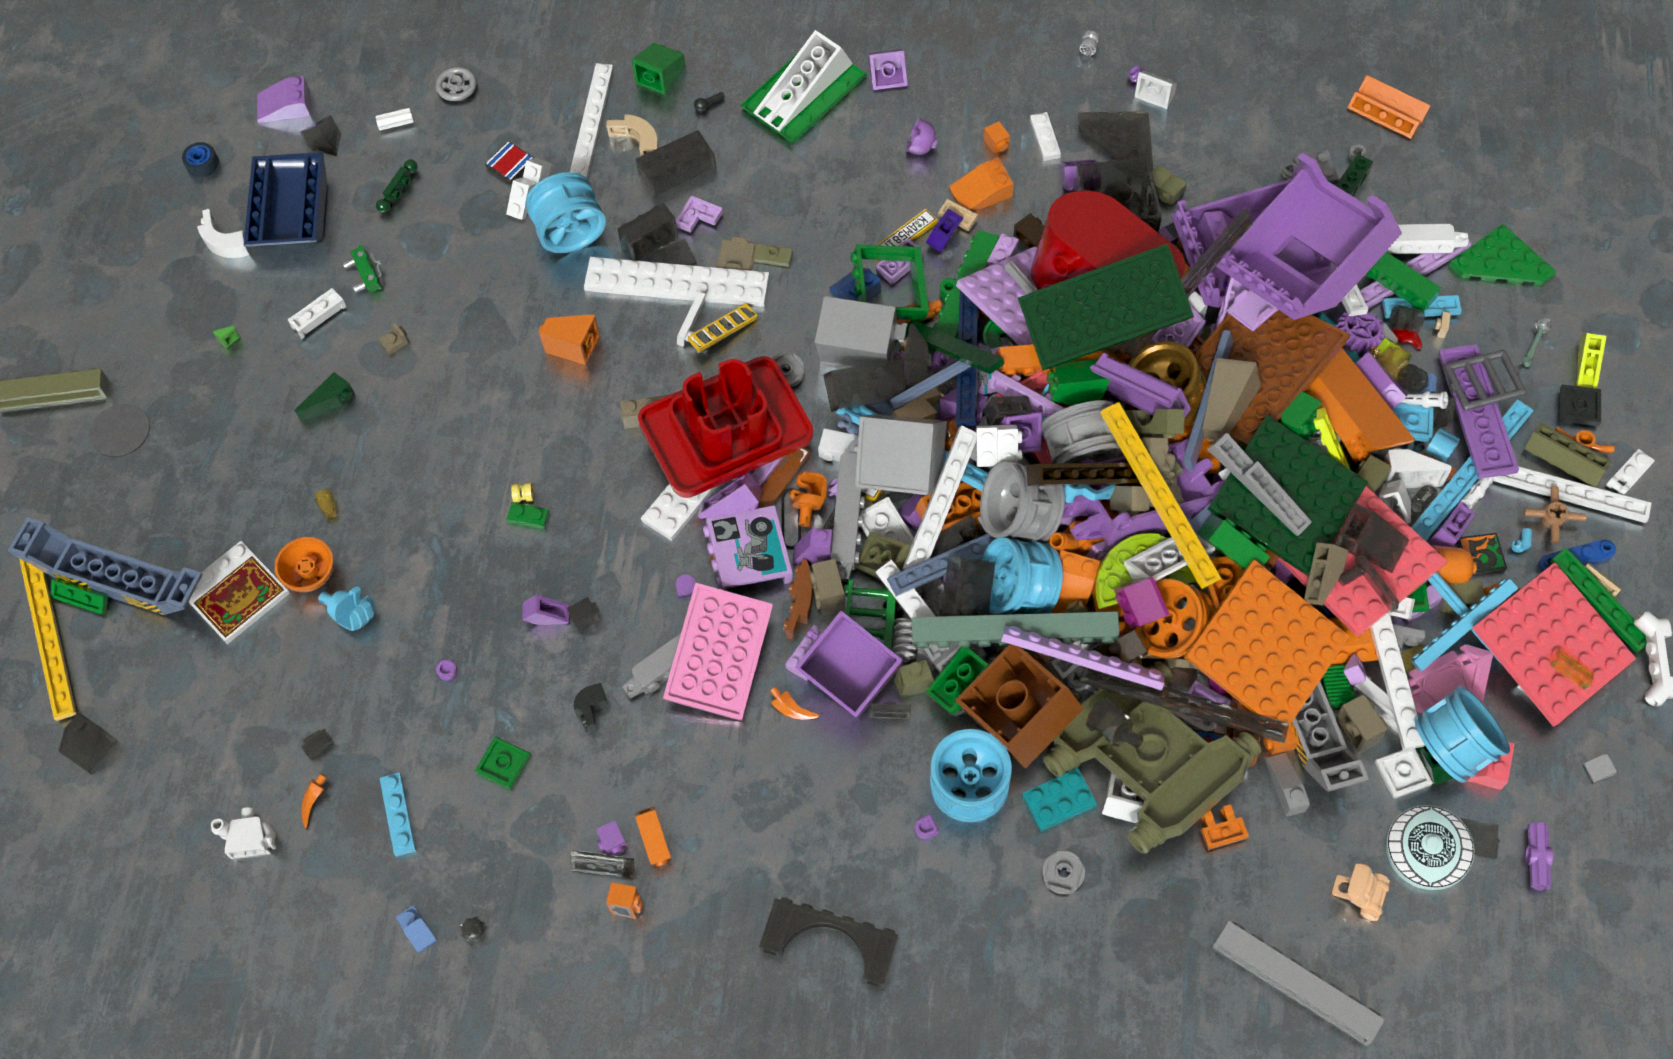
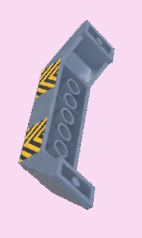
M30 517L25 519L8 549L11 554L54 578L57 577L106 593L110 598L162 615L184 610L203 576L201 572L183 567L182 570L172 571L72 539L46 525L45 522Z

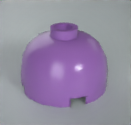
M921 118L916 121L910 133L911 139L907 142V152L915 155H924L931 148H935L938 139L935 138L936 131L931 123Z

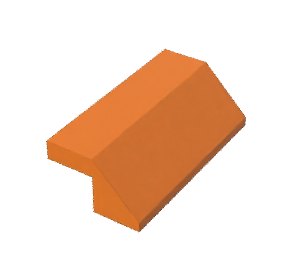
M1366 75L1359 91L1355 92L1347 108L1411 139L1432 105Z

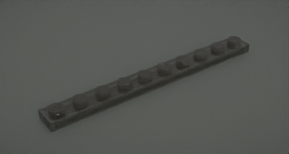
M1244 208L1237 214L1232 223L1223 230L1216 241L1211 243L1208 250L1188 269L1181 279L1187 298L1252 226L1253 219L1250 210ZM1158 331L1125 342L1124 345L1128 356L1135 358Z
M1087 667L1083 668L1079 682L1273 741L1284 743L1287 736L1289 723L1163 686L1162 690Z

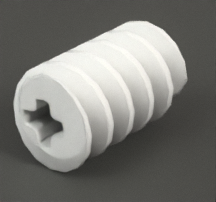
M898 618L895 620L896 625L894 626L895 632L893 633L894 640L892 641L893 648L891 651L900 657L904 663H908L910 660L916 659V654L912 652H916L917 647L912 646L911 620Z

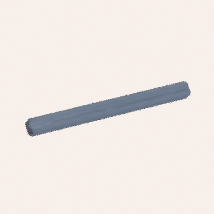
M985 345L984 347L980 348L992 353V350L988 345ZM957 361L890 399V403L894 409H898L972 366Z

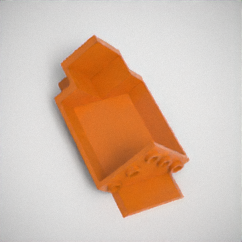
M1343 348L1339 350L1305 392L1322 402V408H1325L1334 431L1343 441L1355 464L1365 460L1375 450L1408 444L1415 440Z

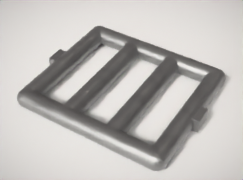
M1505 350L1449 363L1443 367L1451 383L1450 389L1452 393H1456L1462 408L1466 411L1521 397L1527 393L1519 377L1520 371L1518 367L1513 366ZM1501 358L1517 390L1505 391L1490 362L1491 360ZM1483 364L1498 395L1487 397L1472 365ZM1465 369L1479 400L1468 401L1453 370Z

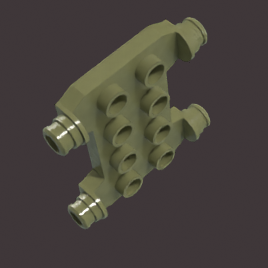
M1155 661L1152 666L1146 668L1149 670L1156 669L1164 674L1162 690L1114 676L1081 704L1084 709L1053 740L1054 747L1050 749L1051 752L1043 757L1046 767L1057 777L1064 776L1065 772H1070L1073 768H1078L1080 763L1095 757L1144 800V804L1137 812L1138 822L1134 825L1135 828L1127 832L1128 840L1133 847L1144 854H1147L1152 847L1155 848L1159 844L1162 845L1166 839L1185 833L1243 781L1245 773L1251 766L1254 757L1261 753L1259 742L1248 732H1241L1238 737L1232 739L1225 735L1220 739L1207 743L1158 702V698L1164 694V690L1168 687L1167 685L1174 681L1173 672L1162 661Z

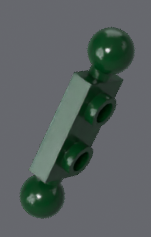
M406 160L403 167L399 168L383 191L384 199H380L376 203V209L380 213L388 212L390 205H394L405 187L410 184L411 178L409 174L416 172L418 168L415 160Z

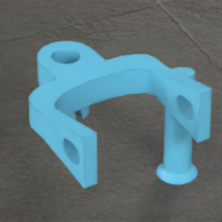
M1088 485L1065 486V502L1073 503L1078 495H1084L1090 500L1110 499L1116 486L1110 485L1099 491L1092 489Z

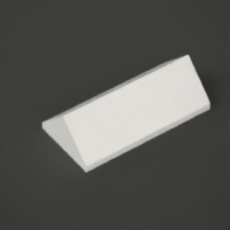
M1196 534L1207 554L1215 551L1213 545ZM1172 537L1124 561V565L1132 580L1153 577L1154 581H1157L1188 565Z

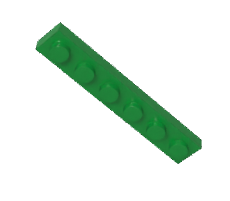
M1567 548L1550 561L1551 564L1556 563L1598 614L1636 653L1646 646V635L1634 625V618Z

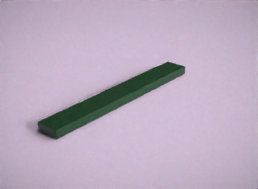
M911 320L907 323L905 337L983 372L992 374L1005 364L1003 358L918 321Z

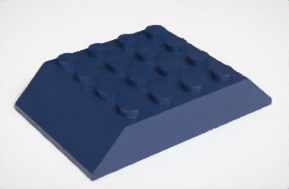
M323 152L252 157L244 235L245 247L311 243L323 238L327 188Z

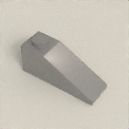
M1286 753L1266 757L1265 761L1285 817L1306 812L1310 802L1304 786Z

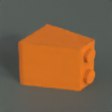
M592 314L546 318L544 324H541L539 328V335L545 353L584 365L587 364L600 337L596 317Z

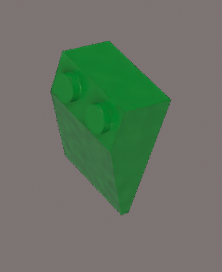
M962 647L925 692L953 715L962 709L955 700L989 664L968 647Z

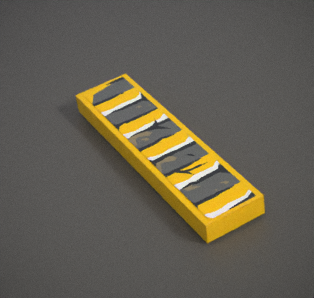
M745 303L688 336V341L700 353L757 320L758 315Z

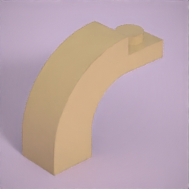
M626 114L624 120H607L606 127L609 137H632L640 142L641 159H659L657 135L650 123L638 116Z

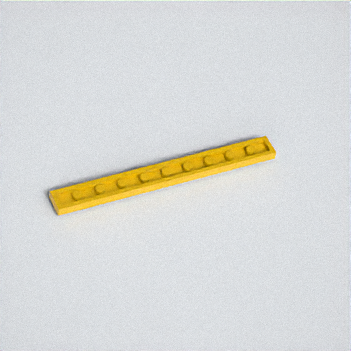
M1118 402L1103 409L1100 412L1101 416L1201 589L1221 580L1219 573L1120 403Z
M19 558L53 717L56 721H59L77 713L45 572Z

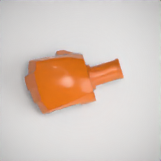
M805 471L797 476L795 485L805 489L806 494L793 489L789 492L788 496L793 500L792 506L800 509L798 525L802 526L804 524L803 527H810L812 511L821 509L824 504L827 480L818 472Z

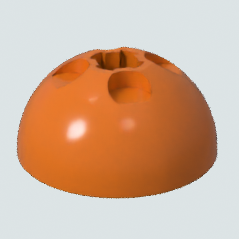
M314 537L295 539L286 544L278 553L275 560V574L278 580L292 591L302 593L315 591L322 587L332 575L334 568L333 554L329 546L320 539Z

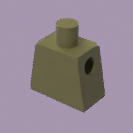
M927 660L913 662L898 668L894 682L900 699L925 692L934 682V677Z

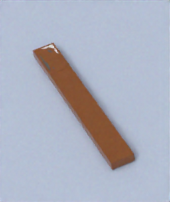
M802 448L784 456L761 488L759 505L755 509L775 505L810 457L811 452ZM712 555L711 558L709 559V563H710V564H711V560H714V559H713V555Z

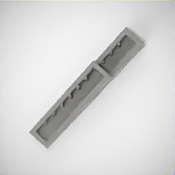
M1228 433L1220 436L1207 449L1296 536L1300 535L1312 523L1258 461L1254 463Z

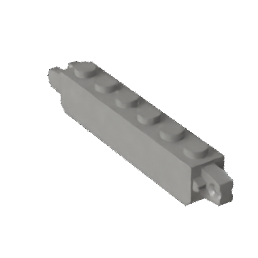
M858 440L850 442L849 452H844L840 456L831 559L836 560L841 581H849L852 570H855V563H859L860 552L856 551L857 545H861V533H858L859 526L862 527L863 515H860V508H864L865 497L861 495L862 490H866V488L855 487L857 452H854V446L858 445Z
M681 633L632 668L633 677L623 686L625 693L630 698L642 692L645 694L654 692L660 687V684L666 680L668 681Z

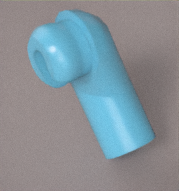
M1529 528L1522 529L1521 539L1518 541L1514 540L1511 543L1514 552L1521 553L1531 547L1532 530Z

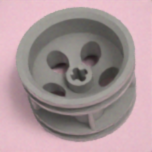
M1105 400L1080 403L1060 410L1046 418L1041 424V430L1044 433V439L1049 448L1051 463H1082L1087 459H1093L1097 463L1125 456L1100 414L1103 409L1114 404Z
M1007 461L996 464L989 472L981 493L980 512L985 530L989 535L996 538L1005 537L1011 539L1020 537L1027 542H1046L1058 529L1063 516L1065 503L1064 487L1027 486L1026 466Z

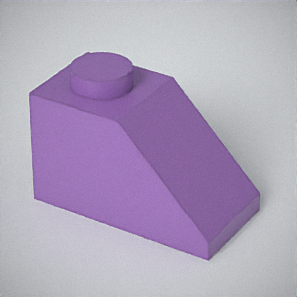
M535 595L523 602L522 620L537 625L569 623V604L541 595Z

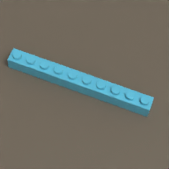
M1510 578L1502 579L1498 583L1499 586L1489 590V594L1481 597L1478 604H1473L1470 607V611L1460 615L1461 618L1458 621H1453L1449 629H1444L1441 632L1442 635L1432 639L1430 645L1424 646L1422 648L1423 651L1420 654H1415L1412 657L1413 660L1410 661L1418 671H1423L1472 629L1474 625L1515 592L1518 587Z

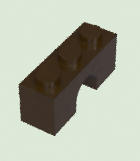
M1135 626L1117 638L1121 646V653L1111 652L1105 643L1091 650L1097 651L1103 656L1117 657L1123 662L1130 663V660L1134 658L1139 660L1148 655L1147 651L1150 649L1151 644L1141 627ZM1090 669L1094 678L1100 675L1102 676V678L1109 675L1107 673Z

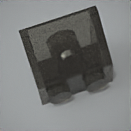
M78 712L64 729L59 752L88 773H91L117 740L103 728Z

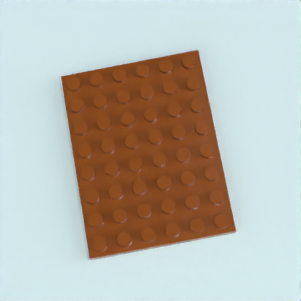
M1277 310L1252 332L1228 314L1194 356L1207 381L1222 332L1228 330L1231 331L1233 339L1228 359L1257 363L1261 387L1229 434L1235 442L1246 447L1266 415L1279 423L1281 422V414L1301 391L1306 392L1348 341L1350 336L1349 333L1313 315L1293 320L1282 311ZM1179 372V374H1178L1173 380H1175V379H1177V378L1179 377L1180 372Z

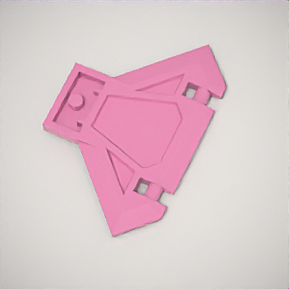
M1466 644L1460 647L1462 653L1459 655L1451 651L1434 660L1423 671H1418L1417 669L1408 673L1410 676L1408 683L1416 712L1423 713V710L1432 707L1444 699L1448 693L1454 692V689L1458 686H1463L1471 691L1483 703L1493 654L1490 651ZM1467 660L1469 664L1464 665L1463 662ZM1415 686L1417 690L1412 691L1411 687Z

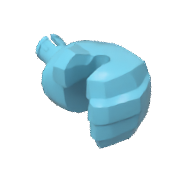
M357 586L349 592L338 590L333 595L323 591L318 598L321 604L327 605L329 616L339 625L351 631L365 626L374 617L376 609L374 600L369 595L363 599L361 598L362 589Z

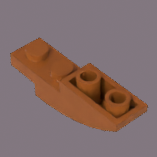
M804 558L801 565H797L795 570L796 579L790 583L788 590L792 601L790 606L791 615L789 619L786 618L783 630H785L786 638L792 640L795 638L800 623L808 625L812 609L813 591L809 575L810 568L807 559Z

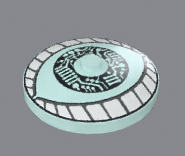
M1425 805L1410 808L1394 820L1386 836V853L1394 871L1407 883L1425 890H1443L1460 882L1468 873L1474 859V844L1469 830L1457 816L1443 808Z

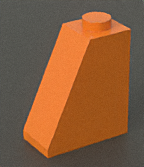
M655 806L636 812L635 818L650 864H655L657 867L668 863L667 859H670L671 855Z

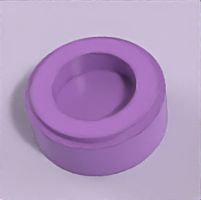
M445 659L438 663L436 672L442 680H451L457 674V666L452 660Z

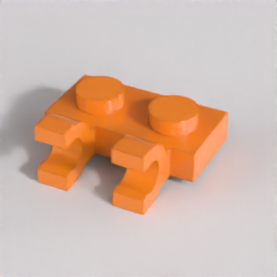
M1231 804L1223 806V809L1220 810L1226 822L1216 824L1211 810L1201 817L1203 824L1206 826L1201 829V833L1208 850L1249 838L1242 817L1235 818Z

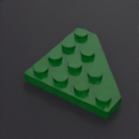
M1501 224L1451 260L1448 265L1462 278L1473 276L1481 277L1482 280L1492 281L1504 279L1507 282L1523 283L1525 281L1534 282V285H1543L1555 276L1557 272L1504 224Z

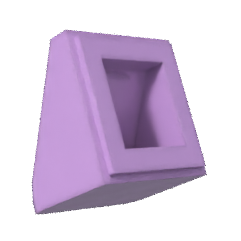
M1353 654L1344 668V673L1351 685L1366 681L1365 668L1359 657Z

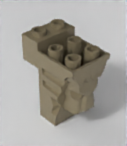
M1140 438L1177 503H1184L1180 487L1176 486L1177 477L1174 470L1176 458L1174 454L1168 453V438ZM1141 483L1116 486L1110 498V510H1118V514L1127 512L1129 515H1139L1141 511H1149V507H1154Z

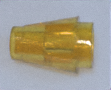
M322 489L316 492L314 500L325 515V518L335 517L337 513L333 493L329 489Z

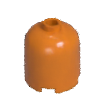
M1430 545L1448 561L1437 572L1446 583H1466L1471 579L1472 574L1476 573V562H1473V557L1468 550Z

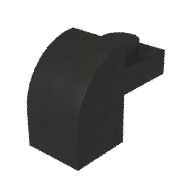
M601 683L583 688L574 700V711L577 717H581L583 727H587L590 733L598 731L593 712L608 708Z

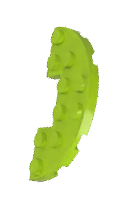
M1144 533L1129 537L1114 546L1105 556L1098 570L1096 578L1098 608L1102 609L1118 604L1114 589L1132 580L1124 565V561L1169 538L1160 536V534ZM1188 565L1166 576V579L1178 580L1185 584L1197 582Z

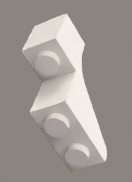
M538 158L526 160L523 178L513 180L507 215L521 220L525 219L528 213L525 206L526 197L537 183L549 177L552 163Z

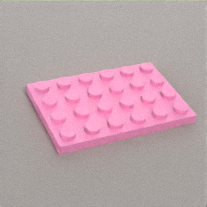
M695 583L663 699L741 721L773 604Z

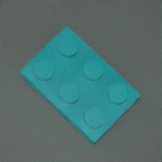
M1078 768L1064 774L1062 777H1057L1022 793V797L1040 832L1097 807V803Z

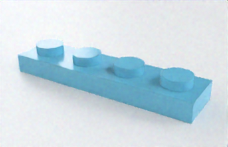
M1458 295L1438 296L1425 312L1416 309L1402 298H1385L1382 302L1385 318L1441 316L1443 312H1449L1451 315H1460L1462 311Z
M399 772L381 777L379 779L394 855L397 857L415 852L416 846L402 775Z

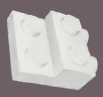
M1017 425L976 426L977 467L995 466L1003 461L1012 463L1022 462V450H1018V443H1022V432L1018 431Z

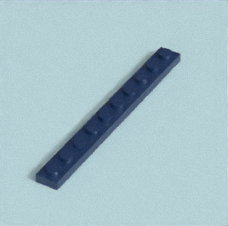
M960 290L958 339L978 347L979 307ZM970 367L957 375V428L960 426H977L978 369Z

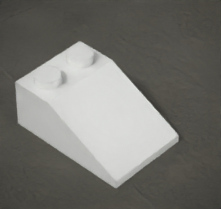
M1394 448L1388 450L1383 461L1392 466L1383 484L1402 480L1405 488H1440L1446 481L1451 471V466L1409 449Z
M1111 772L1102 814L1137 823V812L1145 801Z

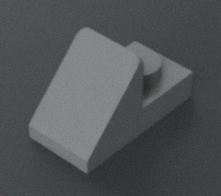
M1392 624L1400 651L1402 650L1403 643L1412 647L1420 646L1425 639V631Z

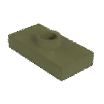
M757 244L753 260L757 263L789 267L793 249Z

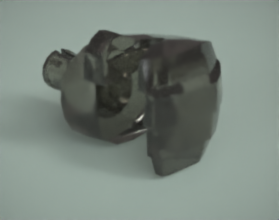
M1108 697L1098 701L1088 714L1085 724L1091 732L1097 730L1102 733L1104 738L1113 746H1120L1127 742L1137 749L1142 745L1144 738L1131 731L1133 722L1130 718V713L1123 711Z

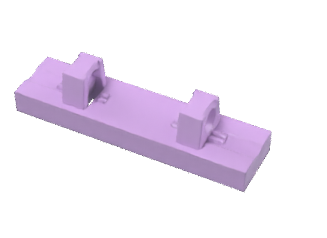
M996 370L992 375L991 389L1032 412H1042V418H1048L1052 414L1064 409L1051 401L1050 393L1043 397L1020 384L1021 377L1016 374L1009 378Z

